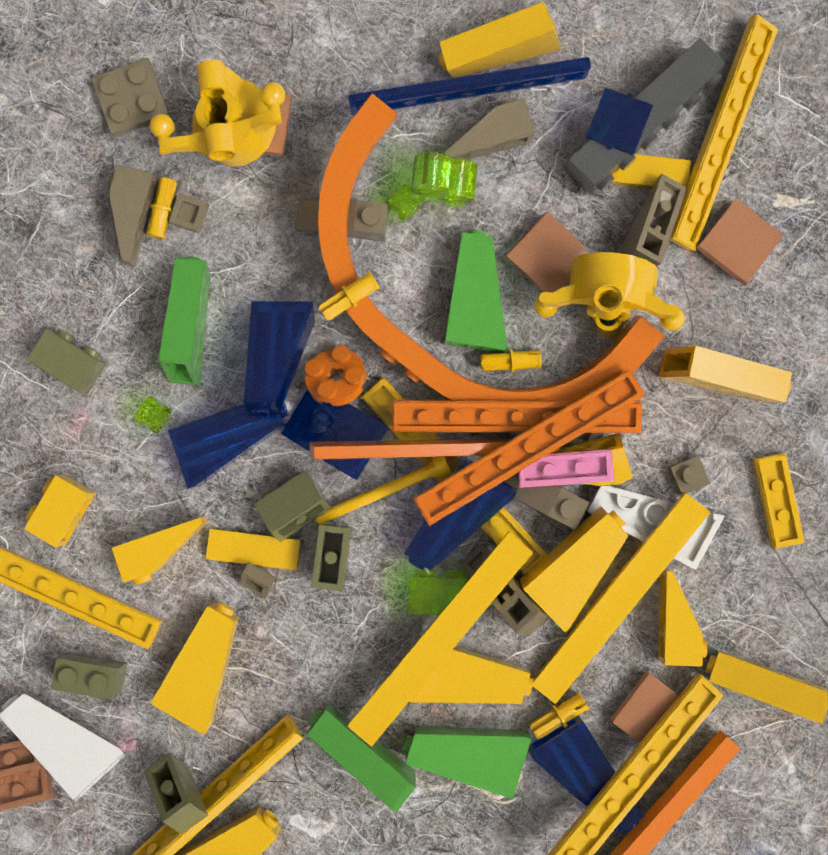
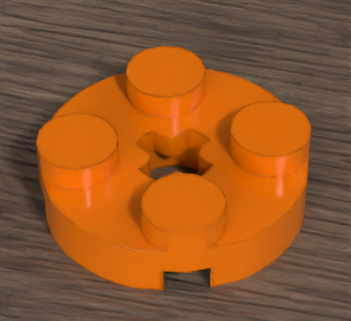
M344 345L336 346L334 349L318 354L309 360L304 368L306 372L305 383L312 398L321 404L323 401L331 403L332 406H342L352 402L363 391L362 386L365 380H367V372L362 359ZM334 373H341V379L338 381L329 378Z

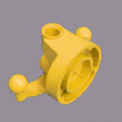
M206 60L197 65L200 99L193 113V134L169 138L174 131V123L166 114H157L150 121V130L155 137H158L159 153L162 155L174 152L197 151L207 156L210 160L228 167L245 166L257 160L269 148L276 131V125L282 123L280 106L285 101L286 93L283 87L276 82H269L260 89L254 83L243 80L231 69L225 67L224 62ZM226 113V116H225V120L227 121L226 124H225V123H220L221 120H222L223 115Z
M594 252L573 258L570 266L569 286L562 287L554 293L542 292L534 303L535 312L543 318L552 317L560 306L569 304L587 305V315L592 317V321L595 322L598 334L605 338H613L621 332L622 325H625L626 321L630 318L631 309L643 310L659 317L661 325L669 331L678 330L685 322V314L677 305L666 304L662 299L653 294L657 289L659 273L656 265L633 255L615 252ZM616 318L617 320L612 326H605L600 322L601 319L613 320Z

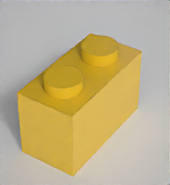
M55 475L54 478L51 477L45 483L42 489L44 495L39 504H35L26 516L28 523L24 530L57 548L66 546L96 493L66 475Z

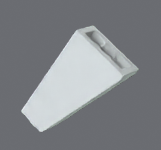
M25 693L20 697L17 695L13 696L1 707L3 711L0 713V718L75 802L125 757L118 747Z

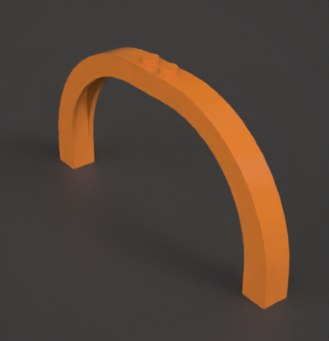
M373 93L340 136L328 162L320 192L318 211L319 241L328 277L336 293L343 289L341 286L345 285L347 287L359 279L351 258L348 242V211L353 188L365 161L398 119V114ZM369 296L356 303L358 306L354 307L352 305L346 309L360 329L382 348L379 353L392 364L397 360L406 367L403 372L414 382L418 383L421 379L431 388L451 400H578L628 369L633 374L665 337L664 334L642 316L635 315L613 343L597 359L579 372L548 385L512 389L482 384L453 371L394 325L381 313Z

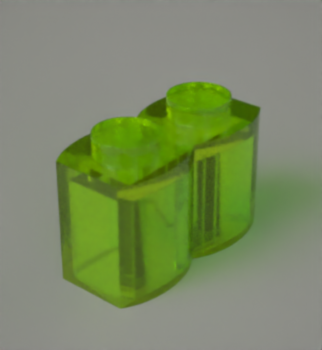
M424 151L414 156L411 192L420 195V199L423 201L435 202L440 199L446 201V205L449 207L462 208L465 203L474 201L478 165L467 160Z

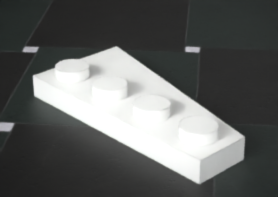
M599 486L586 511L593 514L601 506L608 513L614 510L626 523L622 526V529L627 534L644 542L675 503L611 486ZM710 513L673 559L696 570L724 516Z

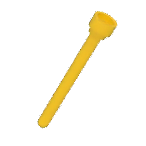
M447 456L432 457L433 460L428 461L427 466L334 505L330 510L316 518L315 521L318 524L326 523L430 477L435 479L438 477L441 479L453 475L452 467Z

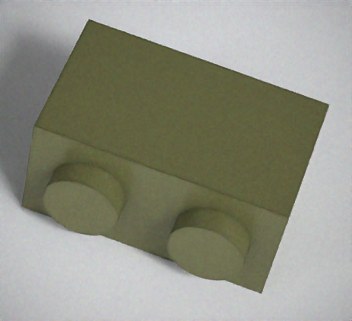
M60 328L57 332L45 329L26 360L77 392L88 394L106 366L105 362L98 359L101 353L86 344L83 348L73 343L75 337Z
M306 470L290 476L285 484L276 490L266 492L259 501L254 503L270 534L280 542L331 509L316 481Z
M326 523L319 525L311 588L344 590L352 527Z
M67 652L56 658L51 689L113 700L123 691L128 663Z
M169 752L144 770L163 823L183 834L208 816L189 766Z

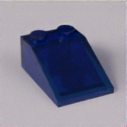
M307 389L280 434L310 452V442L382 441L390 428L349 403L342 406H332L331 403L322 401L321 404L312 398ZM372 458L322 460L353 479L359 480Z

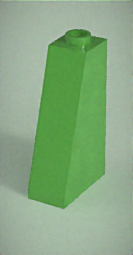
M469 229L468 233L462 232L444 344L504 353L507 348L493 237L486 236L485 231Z
M198 257L175 258L158 359L170 383L200 385L210 271L206 260H201Z
M327 704L323 711L317 708L307 722L311 726L307 736L391 810L397 813L416 788V770L406 765L405 761L380 742L376 741L372 747L347 726L351 720L330 704Z
M415 727L412 736L406 735L401 753L406 754V765L513 799L532 738L528 731L518 729Z

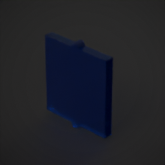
M605 87L586 138L606 145L608 150L614 148L634 156L653 105L633 98L631 93L625 95Z

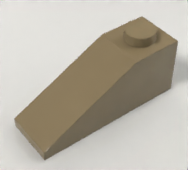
M509 98L498 103V106L487 113L444 153L445 167L531 143L535 133L525 99L516 101L515 98Z
M117 164L115 172H112L108 179L109 198L121 259L129 266L135 267L152 210L150 204L154 203L159 180L152 173Z
M663 173L659 175L628 230L620 253L633 255L648 260L656 265V267L662 263L687 188Z
M299 200L296 231L319 234V200ZM350 200L347 224L348 237L385 242L389 215L388 204Z
M518 473L493 487L573 530H576L590 503L557 485L519 488Z
M481 543L460 564L472 576L492 551L485 544ZM515 575L492 602L517 634L530 636L550 617L523 590L520 580Z

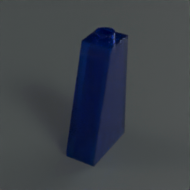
M251 301L244 404L248 415H253L257 418H268L271 415L280 414L315 323L313 302Z
M272 394L168 430L187 489L200 487L286 426L285 417H288L289 413L284 399L278 400V397Z
M465 457L456 472L470 465L473 461ZM503 481L429 526L425 520L404 553L409 557L408 561L419 569L423 570L426 567L431 571L508 504L517 494V489Z
M577 716L566 723L567 727L561 726L543 738L531 743L528 751L535 762L587 807L615 774V771L581 717ZM636 804L614 829L615 833L630 831L638 825V820L643 818V815Z

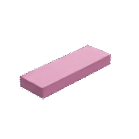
M612 449L550 453L518 472L519 488L614 481Z

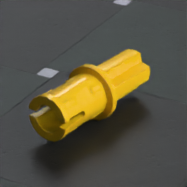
M167 177L159 179L154 204H150L152 211L146 235L157 239L166 238L165 235L169 217L173 211L171 208L177 186L175 180Z
M368 271L367 274L347 287L345 285L341 286L343 289L319 305V310L327 320H331L352 305L354 307L358 306L356 304L358 301L375 290L380 289V286L370 271Z
M508 349V353L480 355V368L483 371L509 370L510 373H514L515 370L541 369L542 365L540 349L529 351H513V349Z
M578 692L575 696L557 707L552 705V710L529 724L535 738L541 739L561 726L567 727V722L588 711L589 707L585 704V699Z

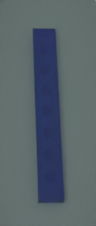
M584 57L348 95L351 115L355 116L372 93L394 110L586 79L591 64L590 58Z

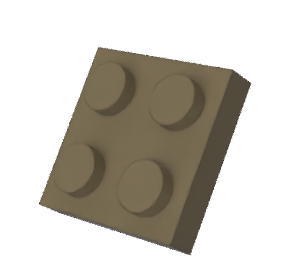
M148 58L91 78L108 127L114 137L150 125L151 119L157 114H166L170 117L152 64Z

